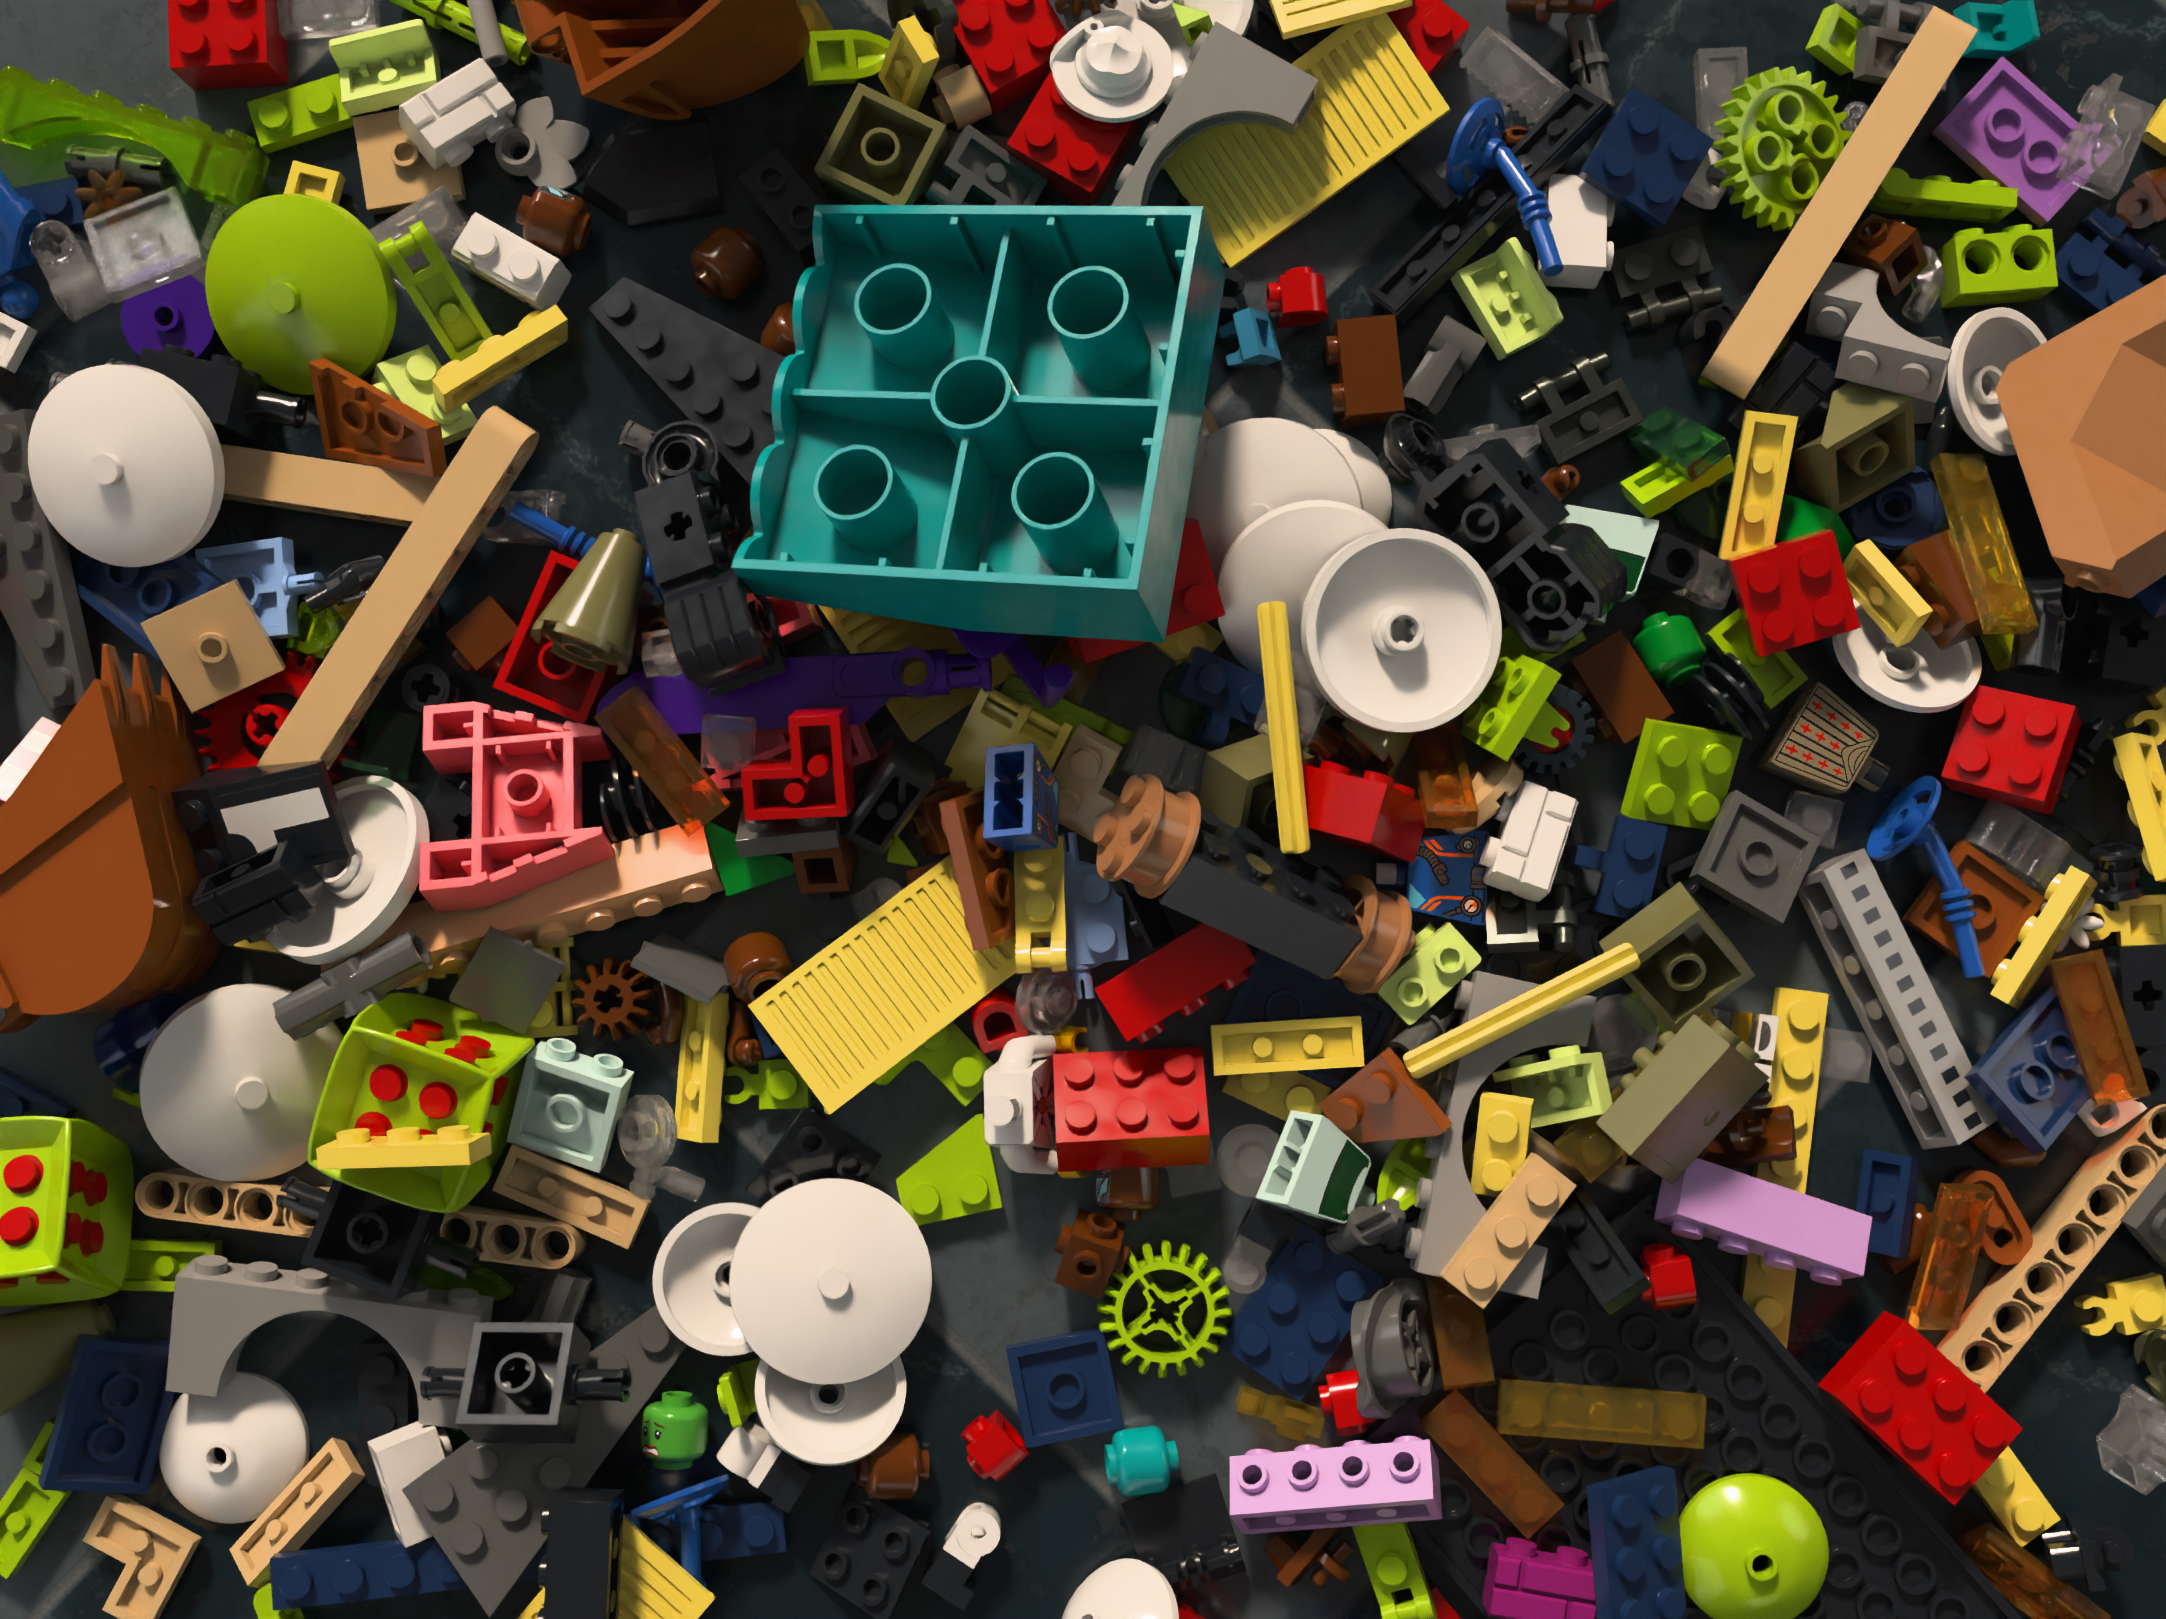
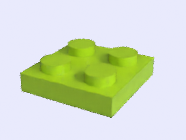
M1646 718L1620 813L1633 819L1711 831L1727 796L1743 738L1730 732Z

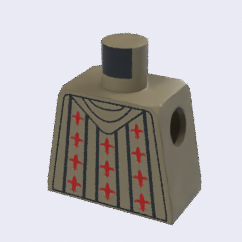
M1820 682L1802 688L1757 767L1764 771L1828 795L1845 793L1853 781L1874 793L1883 785L1890 772V767L1869 756L1879 738V731Z

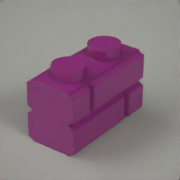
M1509 1537L1506 1539V1544L1492 1542L1482 1596L1483 1605L1488 1616L1503 1619H1594L1596 1606L1592 1560L1587 1559L1588 1554L1586 1552L1568 1546H1559L1556 1553L1537 1550V1545L1534 1542L1522 1538Z

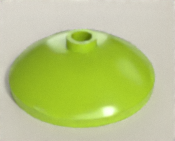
M1754 1473L1734 1474L1720 1478L1698 1491L1687 1503L1679 1517L1684 1588L1694 1603L1714 1619H1793L1802 1613L1819 1593L1826 1577L1829 1561L1826 1532L1821 1519L1811 1504L1798 1491L1783 1481ZM1759 1555H1766L1768 1561L1765 1567L1753 1569L1754 1559Z

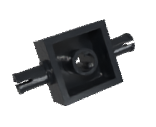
M164 344L162 351L142 347L139 364L123 362L115 358H110L105 364L140 366L172 379L183 387L203 408L216 431L217 437L220 439L264 448L270 422L301 429L307 417V402L305 399L277 394L276 391L261 382L260 374L243 369L241 361L227 356L212 354L211 361L194 358L195 353L186 348Z
M290 1176L280 1190L286 1192V1196L278 1195L277 1207L286 1208L316 1220L301 1258V1264L394 1301L412 1293L416 1289L426 1265L460 1277L461 1280L468 1281L476 1269V1265H473L472 1262H478L480 1259L481 1250L472 1249L440 1236L439 1229L446 1213L416 1209L354 1188L333 1179L328 1192L298 1180L294 1176ZM377 1220L379 1222V1228L372 1225L373 1221ZM379 1229L383 1231V1235L381 1238L377 1237Z
M474 1322L466 1368H435L427 1366L422 1373V1377L430 1378V1381L420 1382L421 1397L425 1401H431L432 1399L459 1400L455 1425L475 1443L575 1444L583 1402H627L630 1392L623 1391V1387L631 1388V1374L628 1368L587 1369L591 1342L575 1323Z

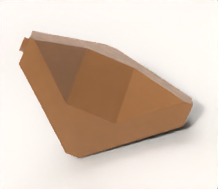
M2165 274L2008 363L1995 387L2050 553L2065 575L2064 583L2072 588L2079 586L2091 592L2108 593L2130 599L2166 575Z

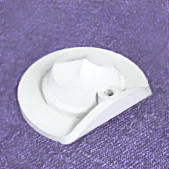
M1108 10L1084 20L1062 37L1051 52L1050 68L1059 95L1073 110L1093 120L1119 123L1141 118L1155 110L1164 101L1165 95L1173 82L1174 60L1167 42L1153 27L1141 20L1126 15L1120 10Z

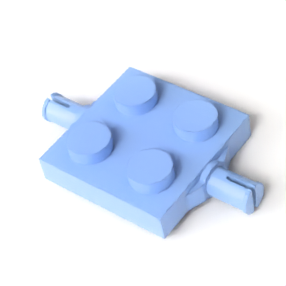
M284 537L195 550L196 560L225 583L235 579L238 580L271 640L298 637V596L313 593L325 587V585L319 584L320 582H325L324 576L320 572L303 575L296 574L293 540Z
M1069 832V852L1067 834L1061 833L1058 836H1063L1065 849L1068 971L1073 973L1074 999L1081 1000L1085 999L1083 980L1086 999L1096 998L1094 995L1092 968H1096L1105 962L1129 960L1130 950L1124 896H1118L1111 883L1100 877L1096 864L1080 861L1078 834L1076 832ZM1051 937L1038 938L1046 947L1051 946ZM1051 967L1033 968V970H1037V969H1047V968H1051Z

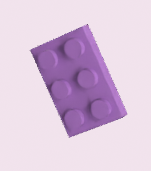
M2003 56L1931 132L1984 180L1997 181L2000 183V187L2018 188L2017 209L2039 228L2045 225L2111 154L2108 148Z

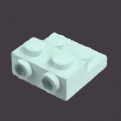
M551 1038L547 1042L541 1040L527 1055L506 1142L600 1173L606 1165L616 1123L624 1113L634 1071L622 1068L623 1061L611 1054H597L593 1058L576 1052V1045L567 1039Z

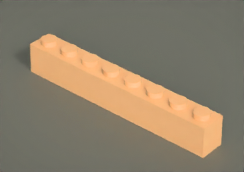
M702 818L641 835L639 839L631 838L612 844L615 852L614 857L487 908L436 912L426 899L408 904L381 936L357 953L363 952V954H366L378 948L379 945L413 929L427 945L434 967L397 987L410 988L420 984L424 979L437 975L464 972L490 926L523 942L527 939L532 940L534 947L538 945H555L563 942L569 936L589 930H605L612 927L616 922L632 917L653 916L669 906L683 902L703 901L711 894L723 891L724 887L705 833L706 825ZM350 957L329 964H321V972Z

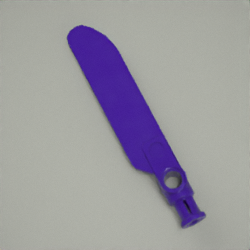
M913 647L902 649L901 651L787 657L786 668L783 673L770 678L766 676L764 680L753 684L747 683L745 687L733 691L729 690L728 693L714 698L708 692L711 688L702 690L693 681H688L679 664L659 665L633 673L612 687L597 705V722L606 735L616 738L789 729L788 716L798 708L849 705L850 725H859L868 722L891 697L923 699L929 696L949 695L951 689L981 687L983 692H991L993 683L991 658H977L969 653L949 654L947 649L922 650ZM916 661L926 663L928 672L925 680L916 686L906 685L903 679L905 668L910 663Z

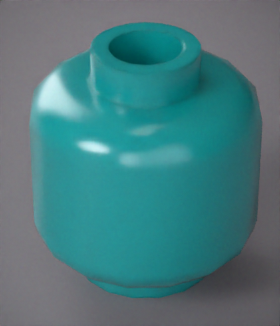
M1150 1425L1117 1430L1113 1434L1111 1444L1104 1445L1108 1483L1110 1486L1117 1485L1118 1490L1124 1496L1130 1497L1163 1492L1168 1488L1170 1472L1179 1471L1176 1443L1174 1440L1166 1441L1164 1433L1157 1426Z

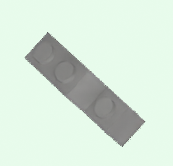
M1832 261L1812 293L1805 333L1842 342L1835 377L1936 403L1942 392L1952 349L1930 343L1911 334L1887 315L1879 303L1876 293L1880 272Z

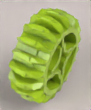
M1162 1240V1255L1153 1256L1151 1244L1145 1242L1142 1244L1145 1259L1138 1262L1135 1254L1129 1250L1126 1263L1130 1268L1127 1271L1123 1269L1121 1274L1111 1273L1119 1282L1116 1284L1108 1281L1104 1293L1113 1297V1300L1098 1301L1097 1311L1104 1314H1112L1113 1316L1100 1321L1099 1328L1101 1332L1117 1331L1107 1341V1346L1111 1351L1120 1348L1124 1344L1127 1346L1121 1355V1362L1124 1365L1131 1363L1136 1355L1141 1357L1138 1363V1372L1145 1375L1149 1370L1150 1363L1156 1362L1159 1378H1166L1168 1363H1175L1179 1376H1183L1187 1373L1184 1359L1191 1357L1194 1364L1201 1368L1205 1365L1203 1356L1199 1352L1202 1347L1213 1354L1219 1351L1218 1344L1209 1336L1211 1333L1218 1336H1227L1228 1327L1216 1321V1318L1231 1316L1232 1309L1229 1305L1216 1303V1301L1226 1298L1230 1292L1227 1285L1211 1287L1221 1277V1272L1218 1267L1211 1268L1204 1273L1201 1272L1208 1261L1207 1255L1203 1252L1198 1254L1190 1263L1187 1261L1190 1255V1246L1186 1243L1180 1246L1176 1257L1171 1256L1169 1240ZM1174 1270L1185 1274L1192 1280L1187 1284L1182 1282L1173 1288H1166L1160 1285L1149 1272ZM1137 1281L1147 1301L1144 1308L1136 1314V1319L1126 1324L1122 1313L1123 1302L1129 1288ZM1150 1289L1154 1291L1158 1299L1161 1298L1166 1304L1172 1301L1178 1303V1306H1172L1177 1327L1174 1326L1170 1318L1167 1319L1162 1313L1151 1316L1150 1312L1156 1311L1154 1295ZM1203 1292L1205 1297L1204 1316L1199 1328L1191 1336L1186 1328V1324L1182 1320L1184 1310L1193 1303V1298ZM1154 1330H1163L1169 1333L1178 1344L1168 1347L1153 1346L1143 1342L1137 1336L1142 1333L1147 1335Z

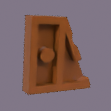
M1390 1047L1317 1104L1325 1116L1355 1144L1439 1136L1452 1125V1122L1416 1078L1410 1075L1407 1067Z

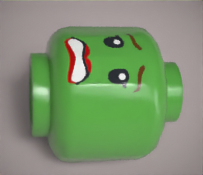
M690 1392L662 1393L661 1401L653 1402L644 1409L641 1450L646 1457L653 1460L652 1465L656 1468L666 1470L691 1468L693 1460L700 1458L706 1452L709 1413L704 1405L692 1401L693 1394Z

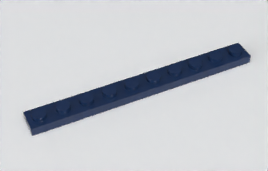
M773 1498L700 1506L703 1517L699 1518L701 1525V1561L786 1552L785 1511L771 1503ZM631 1513L623 1514L678 1564H681L680 1527L674 1528L671 1518L641 1519L632 1517ZM433 1536L407 1548L398 1539L275 1553L270 1558L273 1611L469 1588ZM548 1538L515 1583L538 1580L541 1559L544 1555H547Z

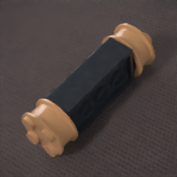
M1144 774L1140 777L1132 775L1125 783L1121 796L1116 801L1110 814L1103 815L1095 827L1093 840L1098 843L1096 866L1101 878L1109 882L1124 879L1134 884V888L1140 896L1147 899L1157 897L1158 902L1162 905L1310 971L1320 978L1327 980L1334 977L1341 978L1344 986L1355 994H1374L1379 991L1383 983L1394 972L1401 958L1405 957L1413 948L1415 932L1411 929L1412 911L1410 903L1404 895L1395 891L1381 893L1376 890L1374 883L1365 876L1352 875L1343 880L1335 870L1328 866L1321 865L1318 868L1304 861L1298 854H1284L1280 846L1276 848L1262 841L1252 830L1244 826L1235 828L1220 821L1213 812L1200 806V802L1194 794L1187 791L1174 794L1163 789L1161 780L1152 774Z

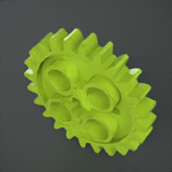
M1793 66L1781 71L1779 67H1775L1745 79L1744 85L1734 88L1731 91L1733 100L1721 105V109L1727 118L1715 122L1714 125L1724 134V137L1712 144V147L1723 151L1724 157L1714 163V168L1726 169L1727 176L1720 182V187L1732 185L1735 190L1729 203L1733 205L1743 201L1745 203L1742 213L1744 219L1757 215V227L1761 228L1772 224L1773 231L1776 232L1787 228L1791 231L1844 149V141L1850 139L1853 135L1852 131L1842 130L1840 126L1848 116L1847 112L1835 114L1833 110L1839 98L1837 94L1825 98L1823 94L1826 82L1823 80L1811 85V72L1806 71L1797 75L1796 69Z

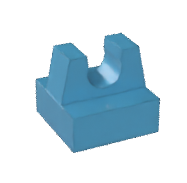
M1248 307L1233 313V320L1219 328L1221 338L1232 340L1238 337L1240 344L1239 349L1235 353L1226 356L1228 366L1236 368L1258 364L1266 366L1282 360L1270 313Z

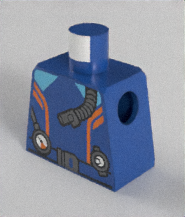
M1025 743L986 748L983 839L1008 852L1056 848L1058 845L1059 786L1056 777L1036 744ZM1024 772L1020 777H1017L1019 773Z
M1474 831L1458 835L1450 834L1421 838L1414 864L1402 860L1375 859L1373 883L1378 889H1399L1400 894L1404 895L1409 901L1412 913L1472 926L1486 925L1487 884L1483 882V877L1487 867L1479 864L1485 843L1489 838V831Z

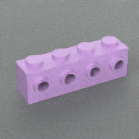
M1696 1158L1673 1184L1662 1178L1654 1220L1672 1226L1671 1232L1677 1236L1695 1240L1706 1237L1718 1241V1248L1725 1252L1738 1255H1748L1751 1252L1765 1257L1764 1263L1768 1266L1782 1270H1795L1797 1267L1809 1271L1810 1279L1827 1285H1841L1844 1279L1864 1276L1873 1217Z
M1401 1436L1394 1439L1391 1443L1372 1444L1364 1440H1353L1346 1442L1343 1447L1322 1448L1317 1445L1307 1444L1297 1446L1294 1451L1276 1453L1267 1449H1252L1247 1451L1245 1455L1230 1456V1516L1242 1535L1442 1519L1439 1460L1430 1439L1422 1440L1416 1436Z

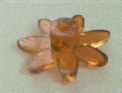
M120 169L115 170L107 182L99 173L89 170V182L94 189L78 188L74 191L77 198L92 203L84 213L86 220H94L105 213L106 222L112 230H116L119 227L120 214L134 220L140 218L139 211L128 202L140 197L142 190L138 187L122 188L123 172Z

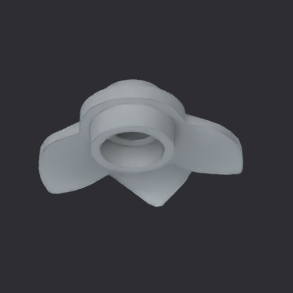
M548 96L532 99L517 110L514 126L506 129L499 136L495 145L496 159L506 172L515 176L527 175L538 188L549 185L560 190L569 189L578 183L577 175L570 163L579 158L585 151L591 134L586 127L578 123L554 120V108ZM518 148H528V154L524 158L514 159V152Z

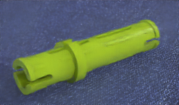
M389 0L392 4L399 5L425 18L428 26L437 30L446 28L479 45L469 7L455 0ZM498 22L508 59L515 62L518 66L525 65L532 53L526 36Z

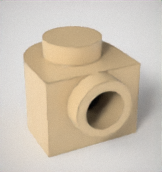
M952 64L939 70L932 76L938 95L932 99V102L943 124L948 125L952 123L955 130L959 131L968 124L971 125L992 115L989 100L972 64L961 69L958 64Z

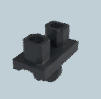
M2081 1511L2064 1512L2067 1526L2051 1527L2040 1534L2045 1559L2048 1564H2051L2055 1579L2083 1578L2090 1592L2107 1590L2105 1580L2098 1568L2107 1572H2117L2128 1567L2134 1558V1546L2130 1537L2122 1529L2114 1525H2100L2091 1530Z

